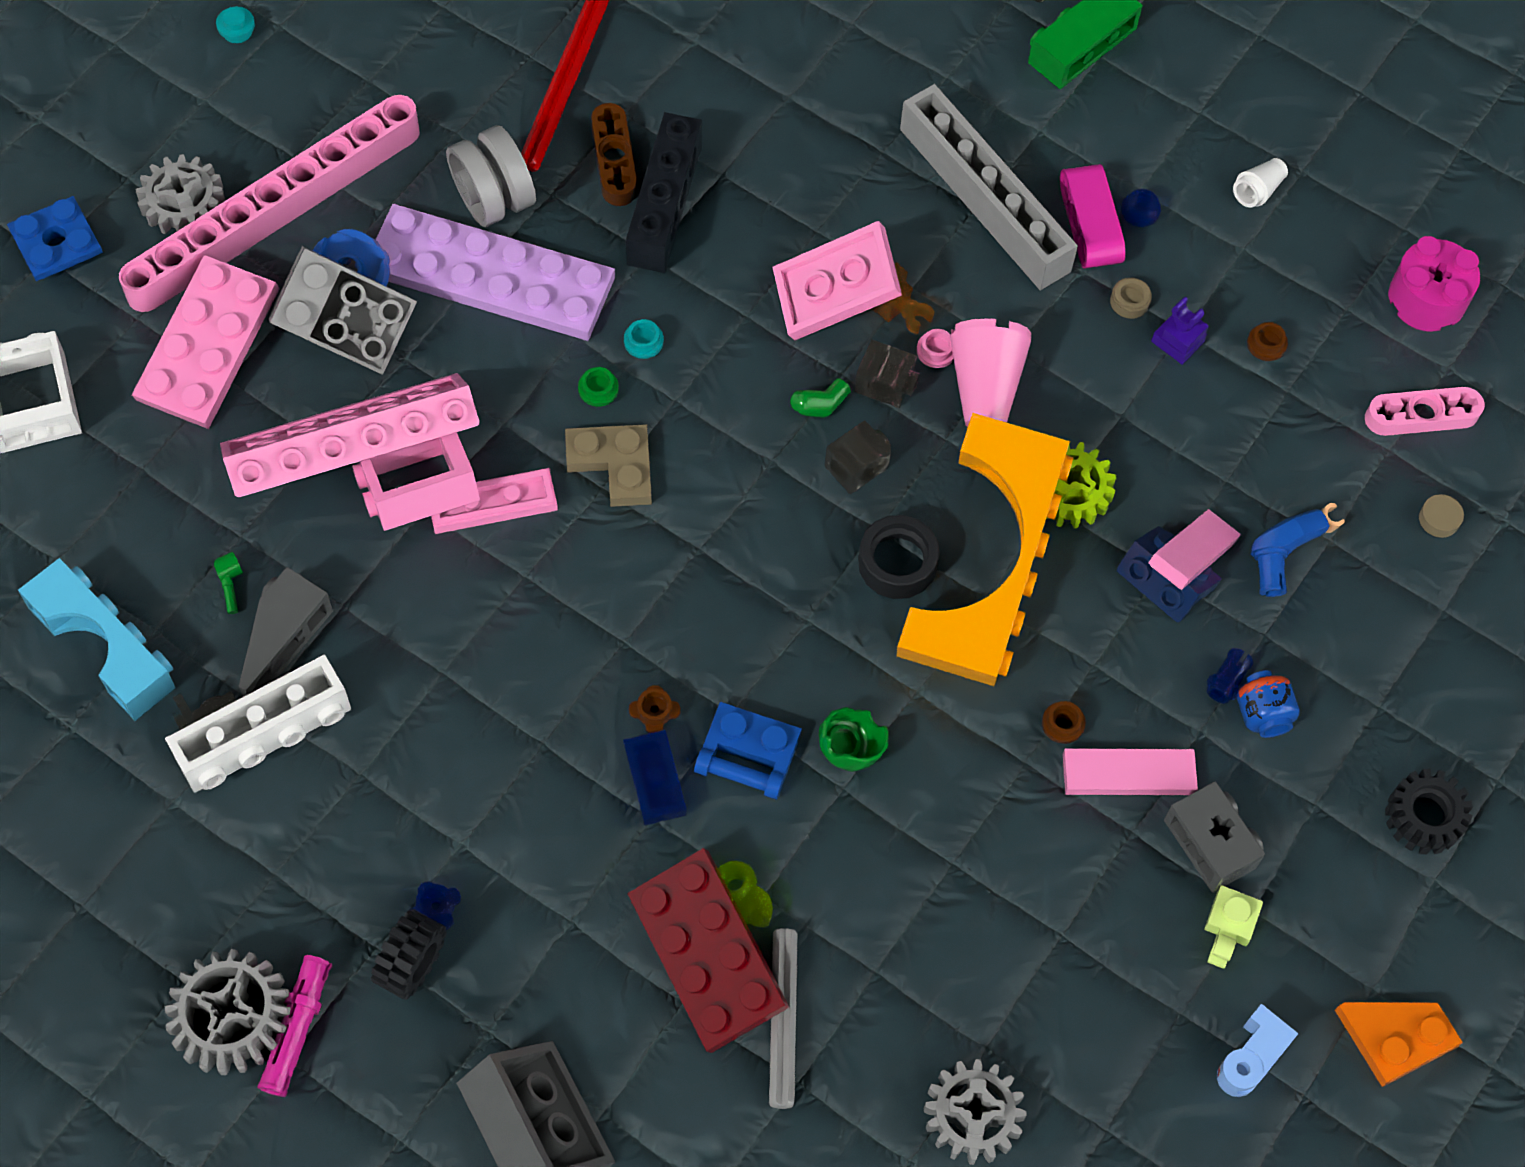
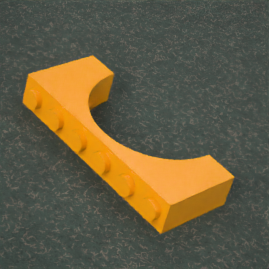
M972 413L960 450L958 464L979 472L994 483L1005 495L1015 512L1019 524L1021 537L1020 556L1006 581L996 591L977 603L946 611H930L910 607L897 646V657L991 686H995L998 674L1007 676L1014 653L1006 650L1010 635L1019 637L1026 612L1018 610L1022 595L1031 598L1038 573L1030 571L1034 557L1043 559L1050 534L1042 532L1046 518L1055 520L1062 498L1061 495L1054 493L1058 479L1067 482L1074 457L1066 455L1070 441Z

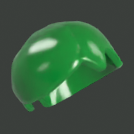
M843 707L831 711L819 726L820 748L825 758L832 765L845 771L854 772L872 766L888 748L889 731L887 726H879L873 721L869 710H854L853 708Z

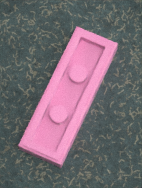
M546 468L478 481L476 485L480 497L479 501L441 512L431 517L434 532L439 534L557 511V501L550 470Z
M1208 509L1160 548L1148 564L1182 590L1230 549L1241 534Z
M1064 749L1063 752L1065 795H1191L1198 791L1194 749Z

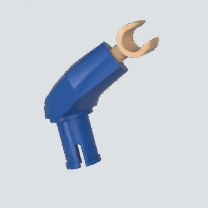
M1329 503L1321 510L1314 509L1288 517L1255 539L1251 547V555L1258 561L1260 595H1266V597L1285 595L1287 593L1285 559L1297 547L1322 536L1324 533H1331L1344 524V519L1334 522L1328 517V513L1337 507L1335 503Z

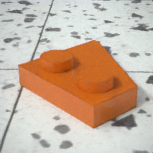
M1344 1002L1335 1009L1338 1017L1382 1087L1456 1049L1463 1043L1438 1003Z

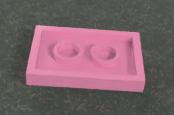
M879 221L772 267L787 333L793 340H798L902 296L886 230Z

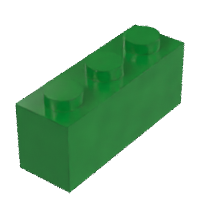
M1082 0L1073 8L1067 7L1060 13L1054 23L1047 28H1040L1033 35L1030 41L1031 49L1028 64L1061 90L1137 29L1143 5L1137 0Z

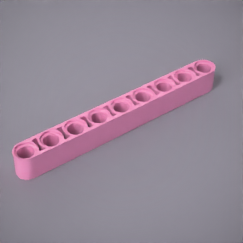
M394 95L385 99L125 264L120 270L119 281L130 307L139 312H149L187 289L204 255L224 263L229 262L413 144L420 134L416 105L413 100L404 95Z

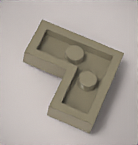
M647 424L565 429L567 472L608 470L610 507L652 505Z

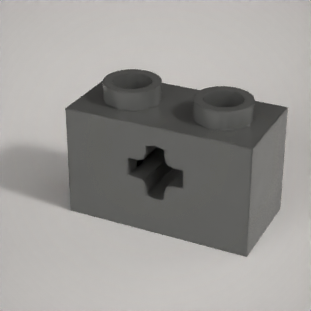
M1216 781L1171 805L1164 819V822L1212 893L1218 891L1221 885L1226 886L1255 870L1265 856L1261 838L1253 828H1247L1238 815L1239 811L1235 800L1228 792H1223Z

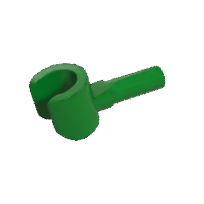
M230 552L217 558L214 562V567L224 589L227 613L236 614L238 613V607L231 579L243 574L235 554Z

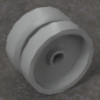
M495 125L480 132L477 137V146L465 139L447 147V162L455 185L466 207L480 226L488 227L503 220L505 206L517 213L535 204V188L527 165L517 145L502 126Z

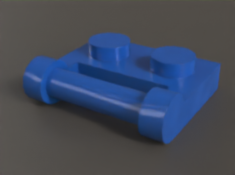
M720 702L704 745L697 757L694 773L706 777L708 773L765 791L764 796L777 800L801 737L802 728ZM717 750L771 767L773 771L769 775L715 756Z

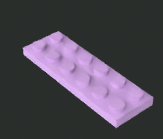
M392 204L376 238V241L388 253L390 258L388 282L586 341L590 339L615 279L614 268L396 204Z

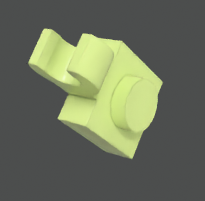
M1223 885L1220 886L1204 930L1216 934L1208 963L1224 969L1227 961L1231 959L1236 943L1244 946L1248 945L1263 901Z

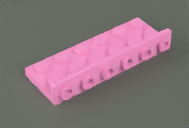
M458 373L228 440L220 443L234 494L236 497H242L478 426L479 419L469 385Z

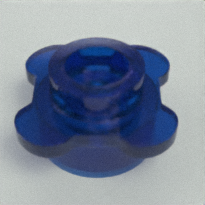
M424 882L418 887L416 906L412 909L446 926V930H448L454 923L452 914L455 906L461 902V895L456 888L447 889L440 884ZM435 902L440 904V907L436 910L431 908Z

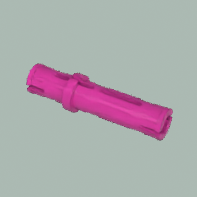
M312 955L304 956L293 991L289 993V996L284 1001L287 1007L291 1009L290 1015L285 1016L282 1020V1023L288 1030L286 1035L283 1033H277L275 1042L277 1046L273 1051L271 1050L267 1065L257 1086L261 1091L275 1096L286 1097L314 1014H319L322 1006L319 1002L321 992L333 965L329 961Z

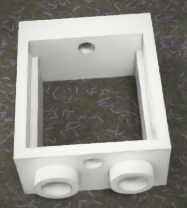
M55 331L34 333L27 338L0 343V376L53 364L61 397L59 402L3 415L0 403V454L82 433L65 353Z

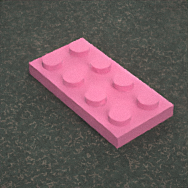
M204 255L132 393L135 400L209 429L280 289L277 283Z

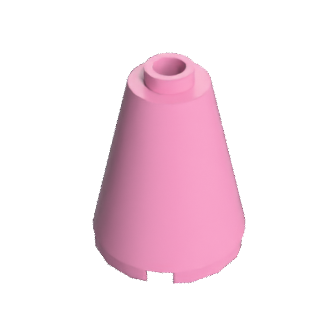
M971 319L955 324V331L951 329L950 341L965 425L968 427L972 413L1007 423L1031 344V332L1027 327L1009 321V329L996 327V319Z

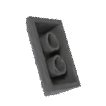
M553 1041L489 1054L457 1082L498 1167H611L616 1163Z

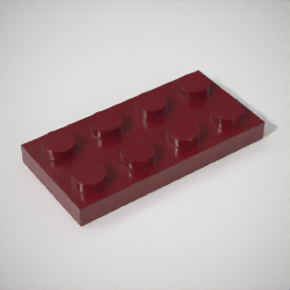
M702 848L627 893L707 1052H715L790 1008L708 850Z

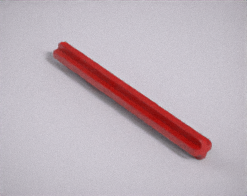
M585 0L521 151L527 168L531 172H536L541 166L609 0Z

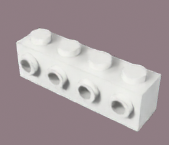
M324 654L166 737L165 740L195 793L201 789L208 790L220 785L227 775L242 767L251 768L258 765L266 758L267 754L282 746L290 747L299 743L306 736V733L321 725L330 726L338 722L347 711L351 710V706L344 686Z

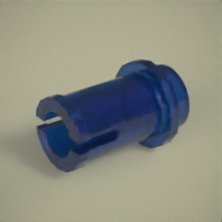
M1238 648L1230 649L1217 673L1210 675L1207 679L1208 687L1206 691L1213 700L1226 704L1230 700L1237 698L1238 686L1254 664L1249 654L1242 663L1239 662L1245 651Z

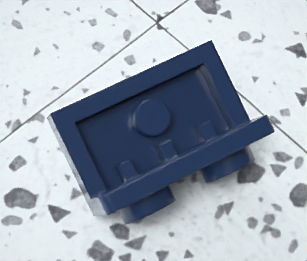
M1157 526L1135 540L1118 565L1117 572L1174 621L1180 622L1187 616L1195 603L1214 591L1222 578L1212 571L1211 566H1209L1181 590L1152 568L1148 563L1153 555L1175 537L1174 534Z

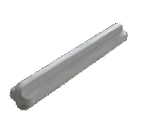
M783 928L776 929L773 932L772 974L790 1007L771 1018L769 1104L777 1109L792 1108L795 1100L797 932L793 929Z

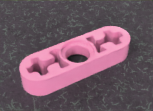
M1469 387L1381 394L1371 401L1365 413V423L1372 432L1383 436L1469 428L1477 422L1484 410L1485 403L1481 394ZM1458 402H1461L1463 407H1456ZM1417 404L1430 406L1435 413V417L1430 419L1420 417L1415 412L1414 406ZM1464 408H1471L1469 413H1465ZM1382 409L1386 415H1393L1391 420H1386L1385 415L1378 414L1379 410Z

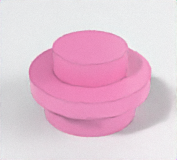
M932 329L925 333L917 344V355L920 361L932 368H943L950 365L954 361L950 333L942 329Z

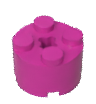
M1432 236L1420 238L1404 254L1389 286L1388 297L1390 303L1393 301L1399 311L1397 315L1400 319L1413 328L1430 332L1439 331L1441 327L1450 324L1453 326L1458 323L1466 312L1480 284L1478 256L1473 251L1466 250L1458 244L1447 240L1436 239Z

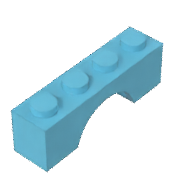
M58 558L18 589L28 609L54 636L70 631H88L101 636L108 642L107 660L99 677L107 692L136 721L176 688L169 675L173 667L161 652L156 650L151 654L142 645L146 642V639L133 623L129 621L126 625H123L117 619L116 615L119 614V611L105 594L102 593L99 597L94 595L89 589L93 586L91 581L78 566L70 569Z

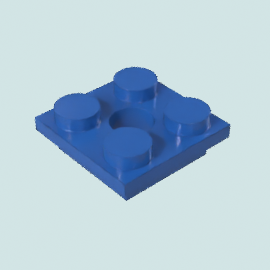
M74 196L58 200L53 205L29 215L20 216L15 221L7 224L35 281L49 277L103 253ZM54 238H65V240L57 246L47 245L49 241H51Z

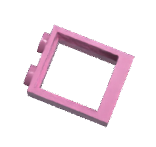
M457 432L362 460L358 464L352 465L359 489L367 487L369 490L362 493L369 516L378 515L384 531L480 500L473 469ZM444 455L450 471L383 492L377 475Z

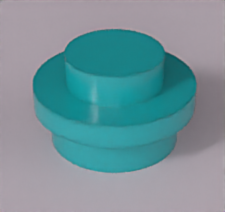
M235 6L223 10L218 15L216 26L219 34L227 41L242 43L251 37L255 21L249 10Z
M637 320L624 333L625 349L636 358L647 359L654 357L663 348V332L650 320Z

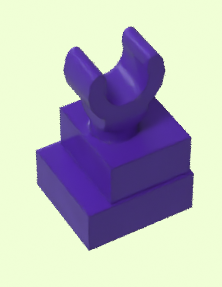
M1183 297L1172 308V315L1154 332L1151 340L1152 343L1182 365L1205 342L1206 332L1209 327L1201 320L1204 316L1203 309L1200 308L1196 313L1188 309L1186 305L1187 297Z

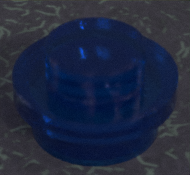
M1137 189L1125 197L1121 211L1125 220L1130 224L1146 227L1158 220L1161 205L1157 196L1152 191Z

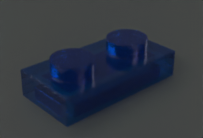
M666 730L624 739V750L644 826L687 816V808Z

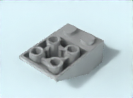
M302 246L268 319L270 323L383 375L417 301Z

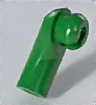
M837 378L825 391L809 389L795 391L791 396L790 404L793 410L801 415L825 418L831 415L851 393V389L845 381Z

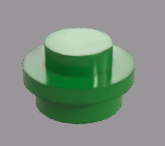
M603 367L590 368L581 376L578 382L580 398L591 406H606L613 402L618 395L619 385L617 378L608 369Z

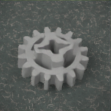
M184 154L179 155L178 161L172 163L168 157L163 158L164 166L161 168L153 164L150 165L152 176L141 175L142 187L136 189L139 200L137 203L142 216H146L151 227L159 224L163 234H166L171 228H175L176 232L220 205L219 203L225 201L221 177L219 174H215L213 165L209 163L202 166L200 157L197 156L191 163H188Z
M976 1059L972 1070H966L962 1061H959L955 1065L954 1076L946 1070L940 1072L938 1078L943 1087L931 1084L928 1090V1094L936 1101L925 1103L924 1113L934 1115L935 1117L927 1122L926 1130L927 1132L939 1131L940 1135L935 1143L937 1148L943 1147L947 1143L953 1147L950 1155L951 1159L955 1160L962 1151L967 1153L969 1164L974 1165L978 1154L983 1153L985 1159L990 1163L996 1157L995 1148H998L1005 1154L1010 1151L1012 1145L1007 1137L1019 1139L1023 1130L1014 1122L1024 1121L1026 1111L1015 1106L1022 1101L1024 1095L1023 1092L1011 1093L1009 1090L1014 1081L1012 1075L1003 1080L997 1077L999 1072L998 1065L994 1064L989 1072L982 1071L981 1060ZM967 1084L966 1091L962 1095L951 1096L950 1099L946 1098L953 1089ZM986 1086L992 1089L1001 1100H996L986 1089ZM970 1104H977L978 1112L982 1113L980 1120L972 1119L971 1111L967 1110ZM948 1123L955 1124L963 1133V1137L955 1133ZM1004 1125L995 1136L983 1140L984 1132L989 1127Z

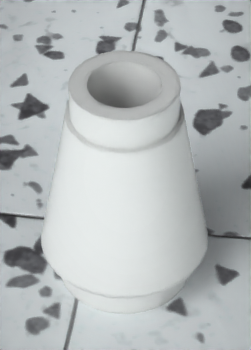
M1273 158L1240 173L1233 186L1234 195L1239 203L1245 207L1262 206L1283 179L1287 177L1288 169L1286 164L1278 158Z

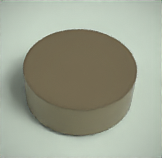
M1124 278L1113 287L1110 304L1118 315L1130 319L1138 318L1147 312L1152 293L1149 286L1142 280Z
M1442 494L1428 498L1419 513V521L1422 528L1430 535L1440 538L1453 535L1464 519V511L1460 503L1454 498Z

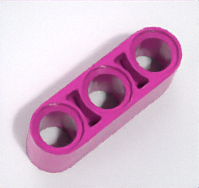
M1098 164L1062 169L1060 173L1061 194L1074 242L1078 245L1077 253L1081 266L1083 268L1123 263L1125 261L1124 237L1103 166Z

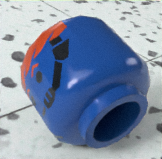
M1268 670L1259 671L1247 677L1248 683L1240 688L1237 694V701L1246 727L1252 732L1259 733L1264 738L1275 737L1289 732L1294 727L1293 722L1297 720L1300 709L1292 684L1288 678L1272 675V672Z

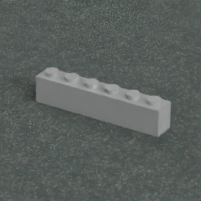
M933 84L903 102L900 130L1036 287L1041 291L1072 271L1078 245L941 90Z

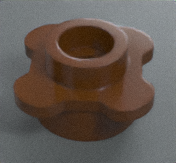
M658 685L649 686L647 690L641 693L638 701H633L629 705L630 716L639 719L645 724L646 731L652 735L661 733L663 725L670 719L679 717L681 711L679 703L671 701L668 693ZM657 707L659 711L652 713L651 708Z

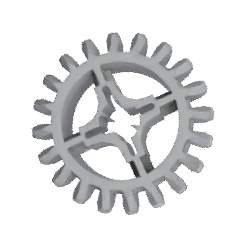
M231 949L227 960L223 961L219 953L213 951L210 957L212 964L205 966L200 959H195L194 967L197 972L193 976L188 972H180L179 978L184 983V988H170L169 994L177 1002L165 1006V1013L168 1017L173 1018V1020L166 1024V1031L170 1035H177L172 1041L176 1051L185 1050L183 1058L189 1064L199 1060V1067L203 1072L208 1073L216 1064L220 1075L226 1076L230 1070L231 1063H235L238 1071L245 1073L247 1071V1059L252 1057L256 1064L263 1065L264 1058L260 1051L264 1048H267L270 1052L271 1050L273 1051L277 1046V1043L272 1038L273 1035L276 1036L277 1033L286 1035L288 1029L279 1021H282L285 1016L290 1015V1007L284 1005V1001L290 992L288 989L281 988L285 980L280 973L271 974L273 966L268 960L257 965L258 958L254 953L249 952L241 961L238 951ZM228 981L226 986L219 992H207L214 986ZM250 983L257 986L264 993L265 1005L263 1015L255 1013L252 1007L247 1006L249 998L247 990ZM233 1005H235L238 1012L235 1014L227 1013L223 1019L219 1011H230ZM195 1009L202 1010L206 1017L211 1018L207 1028L210 1032L207 1041L202 1040L195 1034L193 1024ZM238 1032H251L245 1038L229 1044L232 1037Z

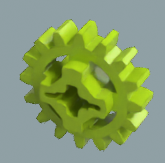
M1079 442L1076 449H1070V445L1068 446L1066 455L1074 457L1067 482L1058 479L1054 492L1062 496L1056 514V526L1058 527L1063 525L1064 520H1070L1073 528H1078L1082 518L1090 525L1093 524L1097 513L1103 516L1106 514L1109 506L1108 502H1112L1116 491L1112 488L1116 480V474L1108 473L1110 461L1104 460L1099 462L1097 460L1098 449L1092 450L1089 454L1084 452L1083 442Z

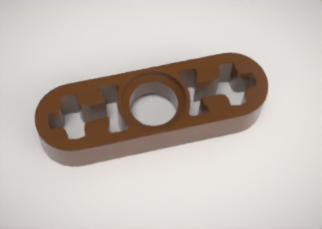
M604 103L594 109L591 117L602 195L609 204L624 206L631 203L637 194V180L625 111L619 105ZM604 120H612L614 134L607 135V127ZM611 148H618L625 153L619 160H609L603 154ZM621 173L624 189L617 190L614 183V174Z

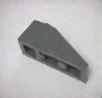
M288 567L285 568L279 577L270 579L262 591L239 682V689L243 697L275 681L333 612L328 593Z

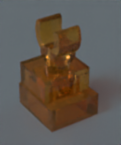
M896 262L894 265L902 296L871 309L887 322L891 321L901 312L902 317L906 320V327L909 331L918 334L921 324L914 317L922 316L928 322H932L935 312L928 304L910 299L913 288L906 282L908 272Z

